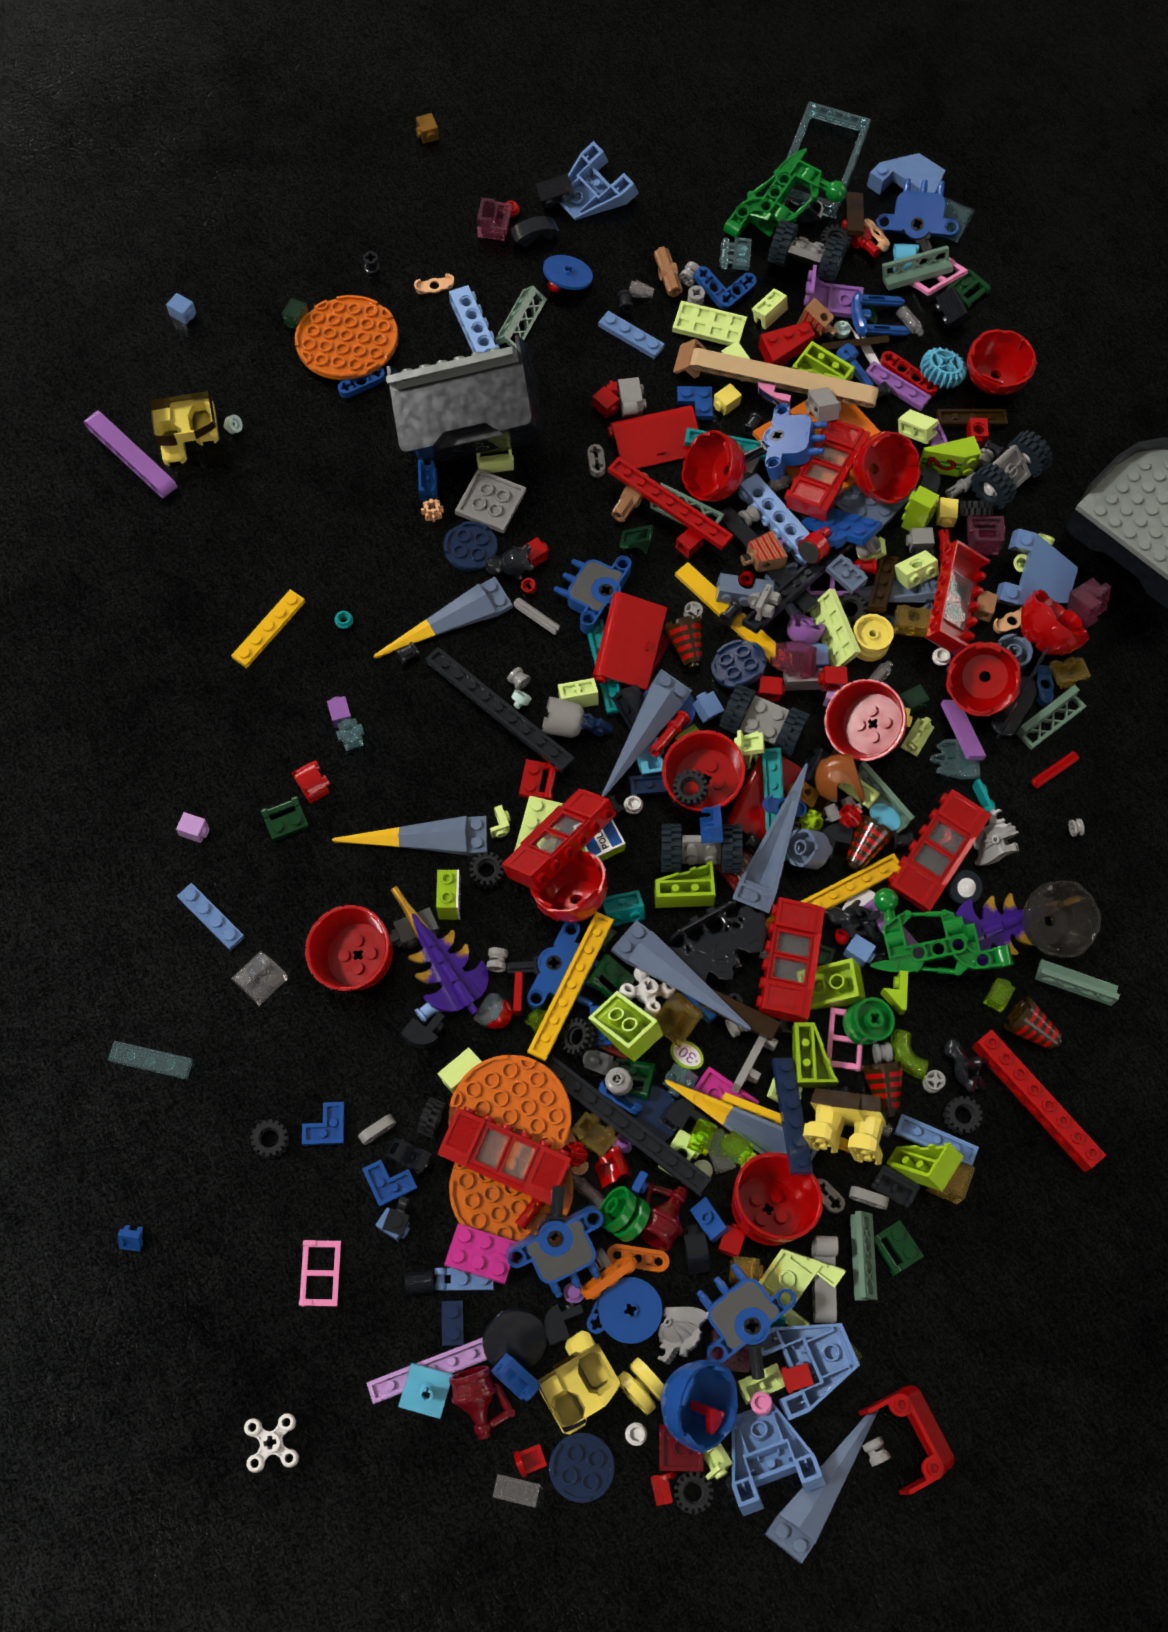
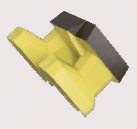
M208 391L151 400L154 436L158 446H161L164 464L170 466V463L178 461L183 464L187 460L185 442L196 440L202 446L203 442L214 441V443H217L219 440L215 406Z
M815 1088L810 1103L816 1111V1119L806 1123L803 1137L810 1148L819 1151V1149L827 1150V1147H831V1153H838L844 1125L854 1127V1134L849 1137L848 1149L854 1160L863 1163V1160L871 1162L872 1159H876L875 1165L882 1164L883 1153L879 1142L883 1127H887L889 1110L880 1096Z
M583 1330L567 1339L565 1349L569 1356L553 1365L554 1371L538 1380L541 1395L562 1432L568 1435L585 1426L587 1417L605 1407L621 1385V1381L599 1343L596 1344L591 1334Z

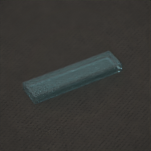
M114 1041L108 1061L187 1079L193 1059Z

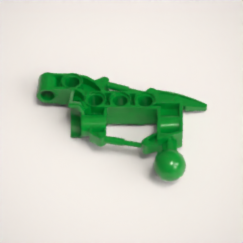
M804 148L786 159L774 170V175L765 183H762L754 191L748 192L747 200L736 207L731 217L726 221L723 232L737 239L751 223L770 237L775 228H778L781 220L795 223L797 217L812 201L816 202L818 200L820 189L826 192V196L831 202L837 203L845 198L847 188L842 181L828 182L822 178L821 170L802 161L807 153V148ZM774 180L763 197H756L759 192ZM795 184H801L809 188L811 198L794 213L782 204Z
M882 888L875 893L873 903L879 911L883 912L885 921L882 930L889 961L874 962L870 964V967L892 973H899L900 970L908 971V973L931 971L961 976L967 969L985 971L1014 965L1009 945L981 951L975 923L964 925L962 916L955 917L953 912L945 909L942 911L911 913V911L906 910L895 916L894 909L898 905L896 892L889 888ZM912 916L941 917L945 938L907 946L902 927ZM955 941H961L964 948L962 950H955L952 944ZM935 945H941L944 948V952L937 955L932 949ZM921 949L924 951V956L917 959L913 956V951ZM985 956L988 959V964L985 966L979 965L977 958ZM953 957L957 961L955 969L922 967L925 962Z

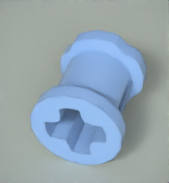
M426 1003L420 1009L416 1008L415 1012L427 1024L428 1019L435 1015L438 1010Z

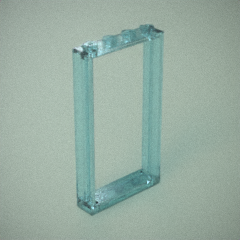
M809 101L786 159L798 152L811 117L860 131L842 178V182L847 188L866 139L871 119ZM792 189L788 196L800 205L810 198L811 194ZM818 197V200L825 205L822 215L835 219L841 202L835 203L829 199Z

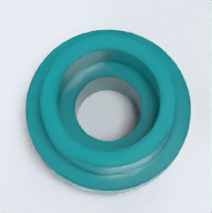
M340 611L335 616V624L341 629H347L353 624V617L347 611Z

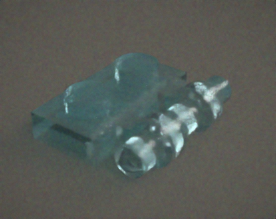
M735 237L734 243L729 242V238H724L720 247L722 251L719 259L721 268L726 269L727 264L733 263L732 269L749 270L751 239ZM733 251V255H728V252Z

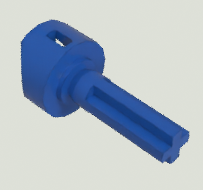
M847 343L838 349L836 356L855 367L854 375L857 380L862 384L873 386L874 384L858 361L855 360L860 354L856 347Z

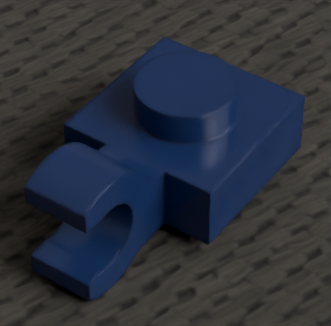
M590 713L583 715L587 723H582V728L590 730L596 736H603L612 732L613 725L602 718L596 719Z

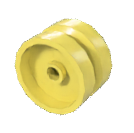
M867 614L856 621L852 631L861 650V653L856 657L864 661L873 662L880 660L886 655L894 637V629L885 617L878 614Z
M637 1357L629 1365L636 1379L625 1371L618 1377L621 1381L620 1387L624 1390L625 1395L648 1416L656 1408L655 1402L649 1394L656 1400L661 1401L664 1384Z

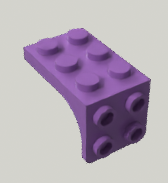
M813 265V269L809 270L804 305L807 306L813 298H816L834 316L852 318V298L858 291L863 294L864 287L823 282L816 276L817 265Z

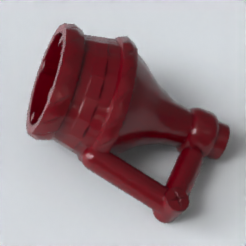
M648 1182L649 1184L643 1199L649 1205L653 1193L670 1197V1199L662 1205L650 1207L647 1224L638 1236L650 1246L662 1251H668L672 1248L673 1242L683 1235L680 1208L687 1200L688 1191L681 1186L672 1191L671 1189Z
M488 1366L470 1368L456 1373L449 1378V1383L452 1386L451 1401L454 1405L467 1412L475 1424L474 1431L478 1435L479 1440L491 1437L490 1431L492 1428L515 1416V1410L498 1382L493 1383L489 1375L490 1368ZM495 1393L504 1411L488 1421V1408Z

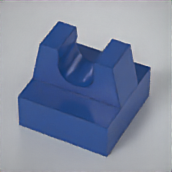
M125 1225L124 1229H120L118 1233L119 1249L141 1251L143 1227L138 1226L137 1231H133L130 1229V1225Z

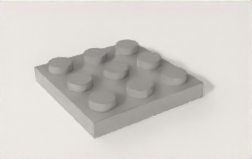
M477 469L455 509V514L487 525L489 528L504 534L526 493V487Z

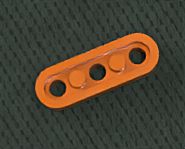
M614 1244L607 1251L611 1264L618 1260L613 1257L615 1252H619L621 1257L632 1253L634 1257L636 1255L641 1256L642 1261L636 1264V1270L661 1273L668 1268L670 1262L668 1255L661 1250ZM655 1259H661L662 1265L657 1266L655 1264Z
M629 1253L622 1256L600 1272L599 1278L593 1277L585 1283L580 1290L586 1300L598 1298L604 1289L614 1286L625 1274L632 1273L636 1269L637 1264L633 1254Z

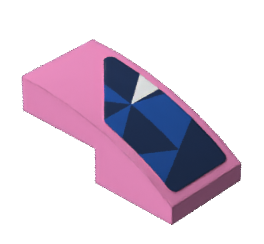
M758 383V393L765 399L776 405L784 403L790 407L791 395L777 393L776 385Z

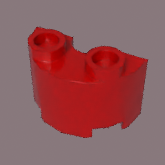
M316 760L291 772L310 804L330 793L327 787L330 783L325 775L321 776L319 773L321 768Z
M620 1146L608 1150L609 1153L599 1157L600 1161L593 1165L602 1189L611 1186V1183L620 1178L622 1181L631 1175Z

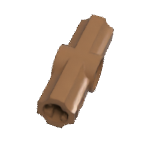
M659 247L654 251L659 278L664 282L667 294L676 297L682 293L677 265L675 262L673 263L668 248Z
M626 486L619 502L612 511V516L619 522H625L632 510L639 506L643 496Z

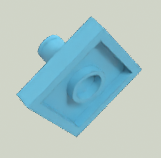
M411 1362L398 1407L440 1419L450 1387L449 1378L453 1374Z

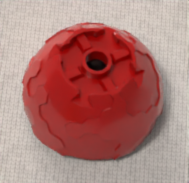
M995 329L983 332L972 343L967 354V368L972 382L981 391L993 395H1009L1021 389L1030 381L1037 365L1035 352L1030 342L1011 330ZM996 374L999 378H993L991 375Z
M717 430L702 433L693 440L685 456L682 470V480L685 489L699 501L715 502L729 497L737 490L746 472V457L738 442Z
M883 431L871 436L860 446L856 452L855 460H853V477L858 488L873 501L883 504L898 503L916 488L920 478V457L910 438L898 432ZM871 465H873L875 468L873 474L870 471Z
M1041 589L1033 591L1026 599L1021 610V632L1030 643L1034 642L1036 644L1035 647L1041 652H1044L1049 645L1046 655H1065L1077 650L1090 639L1088 632L1083 627L1082 619L1075 612L1066 610L1051 599L1046 591Z
M976 642L969 644L955 655L949 663L946 681L947 692L963 711L975 716H990L1008 707L1018 697L1021 683L1020 664L1010 650L997 643ZM983 671L989 672L990 680L982 681L979 677L980 673Z
M579 851L539 892L530 888V892L537 903V907L550 918L570 923L581 922L591 917L601 907L606 898L608 890L606 869L599 857L590 852ZM581 899L577 904H573L575 900Z

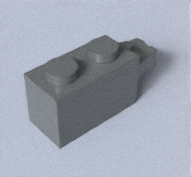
M430 907L417 912L437 937L440 932ZM407 917L393 922L395 929L389 935L392 946L397 945V947H403V949L407 947L410 949L419 944V940Z

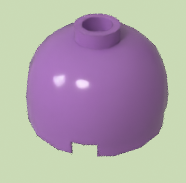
M795 614L794 617L791 615L787 624V634L794 641L793 644L798 647L817 643L825 630V626L819 622L817 625L814 623V618L802 614Z

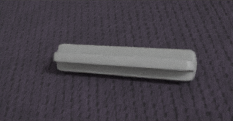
M517 598L514 601L513 606L549 632L554 635L559 632L560 625L521 598Z

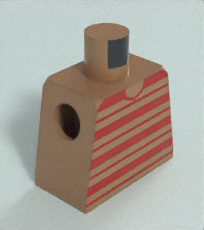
M813 298L806 306L797 322L799 324L809 321L815 333V339H820L823 334L832 339L838 331L830 325L834 315L816 298Z
M772 530L750 541L747 547V554L741 555L740 558L743 566L753 564L757 572L785 568L788 556Z

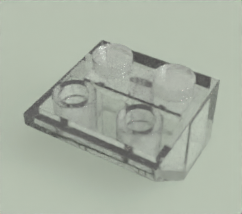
M260 951L231 979L260 1006L288 977L285 971L270 957Z

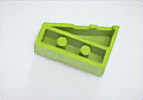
M813 341L810 342L792 366L793 369L848 381L852 380L855 371L854 366Z
M919 486L917 491L913 490L910 494L909 502L901 518L904 520L901 527L908 531L911 528H926L937 510L935 508L937 507L939 495Z
M713 861L697 868L692 867L690 870L682 873L677 872L656 879L654 889L655 907L714 906L716 894Z
M794 1022L791 1028L792 1051L798 1086L803 1088L836 1087L838 1079L833 1072L830 1059L827 1057L815 1022Z
M945 1143L944 1146L928 1144V1147H919L918 1145L898 1146L886 1164L891 1169L918 1184L943 1192L964 1156L951 1143Z

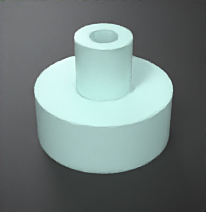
M838 321L834 325V328L838 330L835 334L836 338L845 339L849 336L851 330L849 323Z
M237 415L228 416L225 418L224 428L231 434L240 432L242 430V421Z
M515 690L511 696L515 700L513 706L517 709H520L522 705L527 706L531 700L528 694L520 690Z

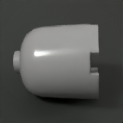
M549 697L546 707L549 715L548 718L544 717L542 731L545 734L566 738H574L580 734L581 729H584L581 724L587 723L586 719L583 718V707L571 701Z

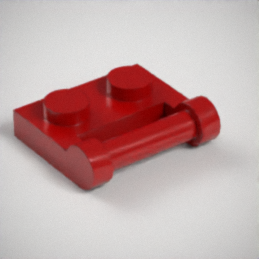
M526 759L519 797L529 798V796L552 801L554 796L552 791L558 770L550 763ZM543 771H549L545 792H539Z

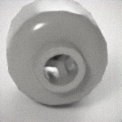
M616 1067L609 1070L606 1074L605 1085L612 1094L623 1096L632 1089L633 1078L626 1069Z

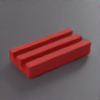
M515 972L513 1016L522 1015L523 973Z

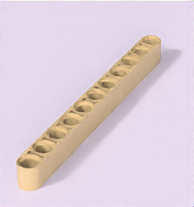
M701 348L693 349L689 364L691 369L757 384L761 382L776 385V388L807 395L808 390L829 387L838 401L866 408L875 407L879 392L877 387Z

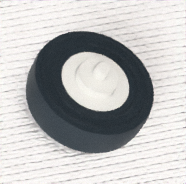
M970 870L956 871L947 884L949 897L958 904H963L969 899H972L973 903L976 902L981 896L983 889L980 877Z

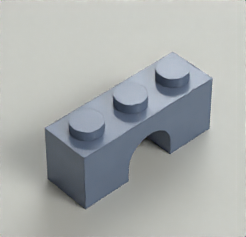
M720 573L716 584V602L729 604L731 601H734L741 606H750L747 600L748 596L757 592L762 594L766 584L772 585V591H774V581L756 578L753 588L745 589L740 586L737 575Z

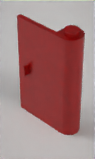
M692 405L611 422L610 426L607 427L609 437L616 441L619 457L635 468L640 469L685 459L690 448L684 446L686 429L699 430L694 409Z
M613 593L592 675L596 682L605 684L607 681L614 680L630 686L637 685L639 689L645 691L648 689L667 607L626 593Z
M760 753L724 824H742L743 833L747 835L749 832H753L754 836L762 842L766 835L765 810L762 806L764 786L762 753ZM782 756L784 798H786L789 786L795 783L802 768Z

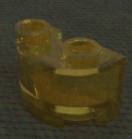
M1070 657L1064 663L1055 660L1048 664L1057 685L1061 689L1076 685V681L1087 680L1091 677L1083 657Z
M586 1111L570 1131L578 1137L577 1140L583 1143L592 1153L594 1151L599 1157H602L617 1140L616 1132L609 1126L605 1128L599 1124L601 1120L595 1114H589Z

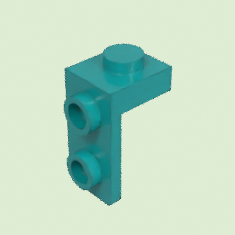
M977 779L972 787L982 808L990 813L992 809L996 810L993 800H990L986 785L982 784L980 779Z

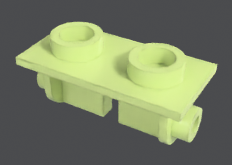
M928 717L924 719L918 718L900 748L917 757L934 729V726L930 723L931 719Z

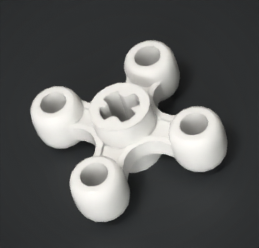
M635 968L634 977L639 981V985L633 986L630 983H625L618 992L629 1000L636 997L639 1002L645 1004L644 1011L655 1019L661 1011V1005L655 998L661 996L665 999H670L674 996L676 989L664 982L658 985L655 980L649 978L648 974Z
M286 1413L280 1416L277 1427L272 1431H266L258 1419L252 1418L246 1421L244 1425L245 1433L250 1437L257 1438L260 1443L258 1452L251 1455L247 1460L246 1465L249 1471L252 1473L260 1472L270 1455L279 1456L285 1467L291 1468L298 1463V1453L293 1449L286 1448L283 1443L284 1435L292 1431L296 1426V1418L292 1414ZM289 1418L290 1425L286 1427L284 1421ZM255 1423L256 1430L252 1432L250 1426ZM271 1437L273 1440H276V1444L272 1447L273 1449H271V1446H267V1442L270 1441ZM289 1454H292L293 1461L289 1463L287 1461V1456ZM255 1459L259 1461V1465L256 1468L253 1467Z

